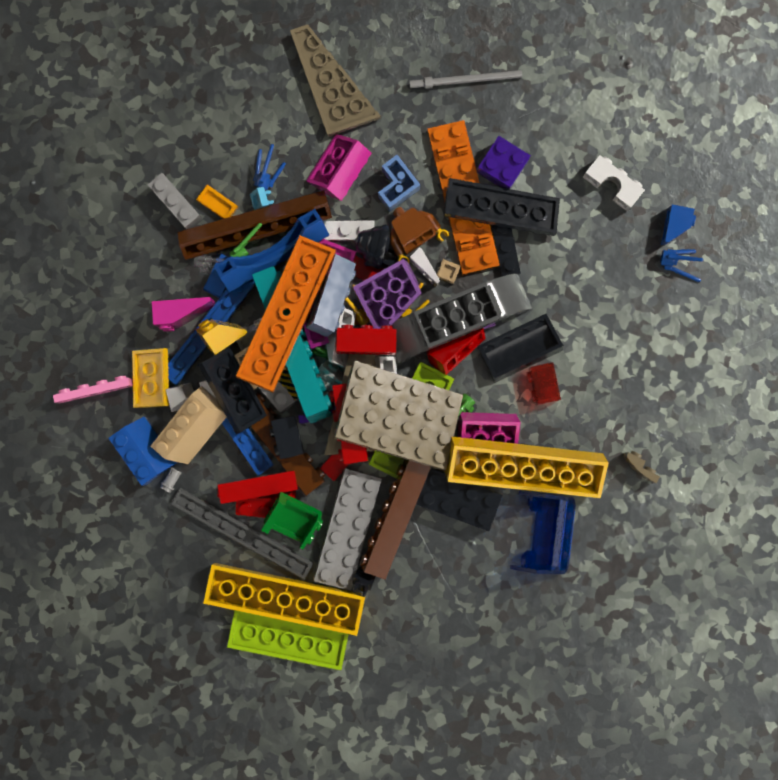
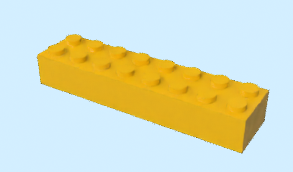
M451 437L450 455L445 474L448 482L601 498L609 462L603 453Z
M214 563L211 565L203 604L357 636L365 597L362 596V593H353L343 589Z

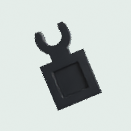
M358 567L353 580L354 587L352 592L355 593L356 590H361L363 592L362 596L365 597L368 590H371L376 576L365 573L361 567Z

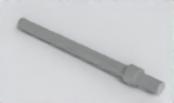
M522 70L442 78L424 77L421 80H410L409 85L410 88L425 87V89L440 85L522 78Z

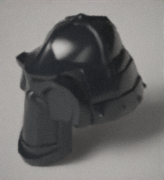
M387 224L363 230L354 240L356 250L363 256L365 266L380 269L381 266L390 267L398 262L394 251L388 249L390 237H388L389 226Z

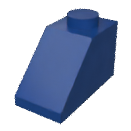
M673 204L667 209L661 245L665 246L690 229L691 226H694L696 221L695 209Z

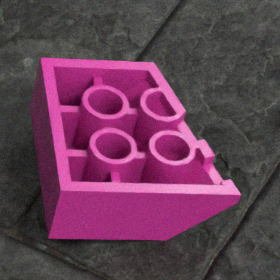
M462 412L459 415L457 437L518 444L521 422L516 414Z

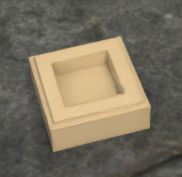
M443 259L437 276L443 281L454 284L461 266Z

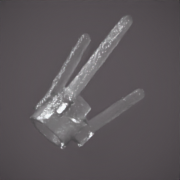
M216 251L194 257V267L200 268V272L211 274L212 270L207 269V267L210 268L212 262L220 263L225 260L212 258L211 256H220L221 253L229 255L231 251Z

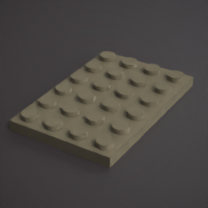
M353 361L334 438L426 466L446 470L450 455L451 437H454L463 395Z

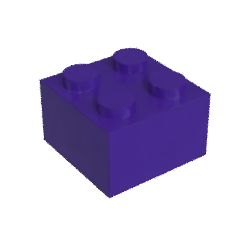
M498 136L480 163L477 173L498 187L511 189L531 155Z

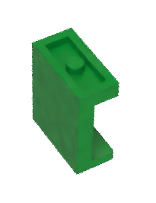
M280 492L263 520L261 531L268 534L271 529L299 541L300 549L303 550L307 544H311L315 530L319 531L322 526V511Z

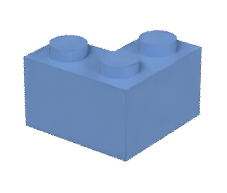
M398 155L382 165V172L390 181V184L378 192V198L387 210L391 212L418 192L420 184Z

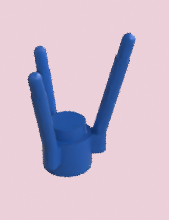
M274 144L270 145L262 172L260 171L262 149L258 150L255 176L253 178V186L257 188L264 187L265 190H268L269 187L273 188L274 182L286 165L283 162L272 179H270L271 175L266 173Z
M667 249L662 251L660 265H664L665 270H671L689 279L701 282L700 278L672 266L677 265L678 260L702 262L704 259L678 255L696 253L695 249Z

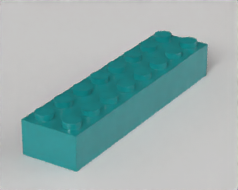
M274 266L252 274L265 310L282 276L281 272H277ZM285 309L283 314L285 316L290 315V310ZM302 328L286 366L305 416L310 424L332 416L330 410L334 408L328 394L324 395V392L327 390L321 376L317 377L320 371L315 360L310 358L313 356L308 342H304V339L307 338Z

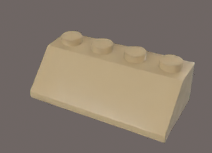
M201 386L189 396L150 447L164 459L189 464L226 419V415L217 399Z

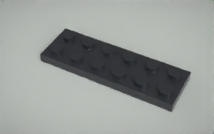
M449 178L444 216L555 236L557 234L560 198Z

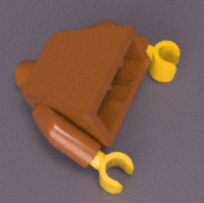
M402 207L396 208L393 212L396 218L391 222L393 228L390 230V244L395 255L399 257L398 261L406 258L409 263V258L404 256L403 253L408 254L435 235L440 242L444 241L440 237V233H444L446 237H449V232L441 229L440 223L431 213L421 210L417 211L415 208H410L405 212Z

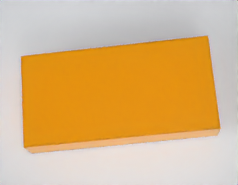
M206 185L196 199L222 219L232 217L239 208L209 185Z

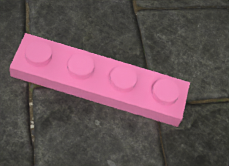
M126 376L115 377V381L112 382L101 380L97 381L94 386L89 387V384L77 386V390L70 391V388L58 391L59 394L53 395L54 403L60 404L133 387V380L126 378Z

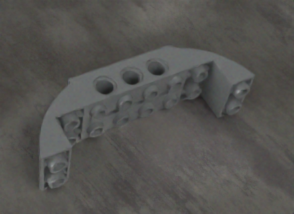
M510 274L484 282L414 311L395 321L392 326L393 329H397L396 355L387 356L396 357V365L410 360L413 356L509 316H516L533 309L518 274Z

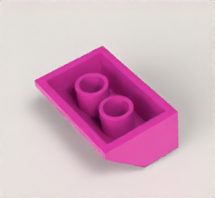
M336 134L306 181L317 189L324 190L325 194L342 201L372 153L358 140Z

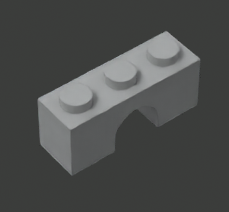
M163 173L159 174L148 184L186 229L195 227L203 220Z

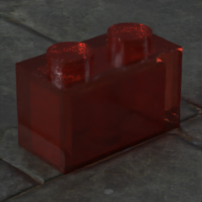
M554 363L529 367V372H526L528 383H532L533 390L530 391L532 402H536V405L560 401L561 397Z

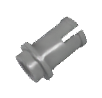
M171 467L164 481L160 482L162 484L160 488L170 493L171 490H174L173 487L182 473Z

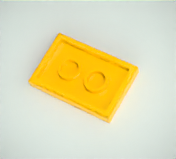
M168 349L132 351L133 408L169 406L166 389L169 388Z

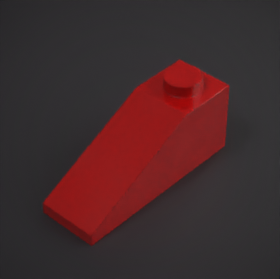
M484 328L430 349L427 352L430 364L444 375H447L486 339Z

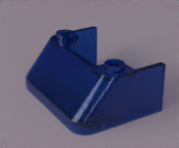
M519 491V495L529 496L528 506L532 512H536L532 550L525 551L521 556V565H510V569L534 574H565L569 567L576 507L574 498Z

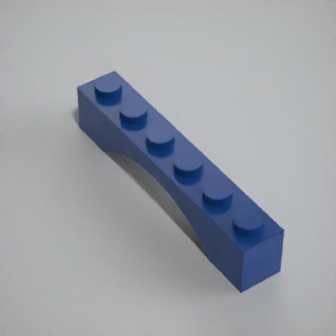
M314 209L299 217L288 234L272 247L249 256L229 257L215 265L214 268L227 290L231 292L252 280V274L272 266L275 267L288 260L300 235L319 242L328 237L329 233L321 217Z

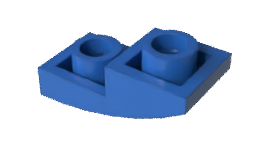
M221 253L215 265L229 257ZM213 268L203 290L220 298L226 287L216 269Z

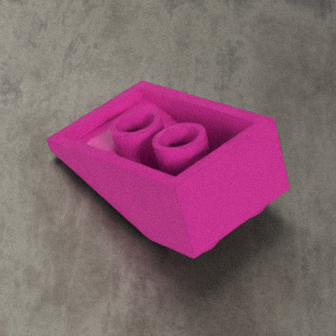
M211 297L152 301L153 325L163 330V332H172L174 328H180L209 311L216 302Z

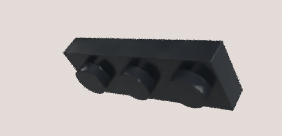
M491 225L501 277L510 274H521L512 228Z

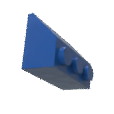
M145 416L123 427L108 438L141 486L149 484L177 464L175 461L164 459L150 447L158 437V434Z

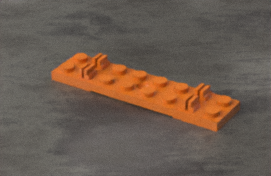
M462 120L428 128L427 132L444 201L446 199L449 178L480 183L465 121ZM448 217L462 275L500 266L489 224Z
M301 235L299 236L236 374V378L272 393L274 392L334 258L335 249ZM285 309L290 310V315L285 316L283 311Z

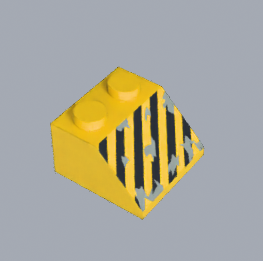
M213 319L204 320L198 325L199 328L196 329L207 348L215 355L248 333L238 324Z

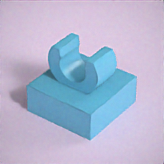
M260 187L250 194L254 210L270 206L274 203V200H267V196L271 194V191H265L264 187Z

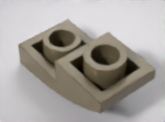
M634 451L624 453L623 457L636 473L649 482L657 484L660 476L656 475V471L647 466L643 468L646 461L641 459L642 455Z

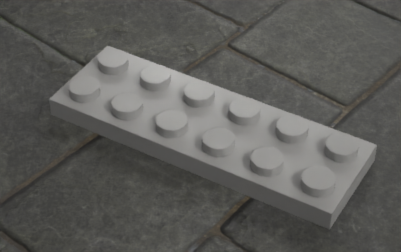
M344 468L313 581L351 591L381 484V478Z

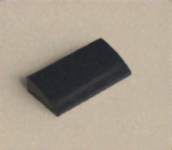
M547 314L478 346L494 383L563 351L564 348Z

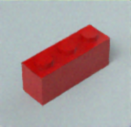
M341 325V328H337L336 352L337 354L396 355L397 329H393V326H381V329H373L371 325H362L361 328H353V325Z

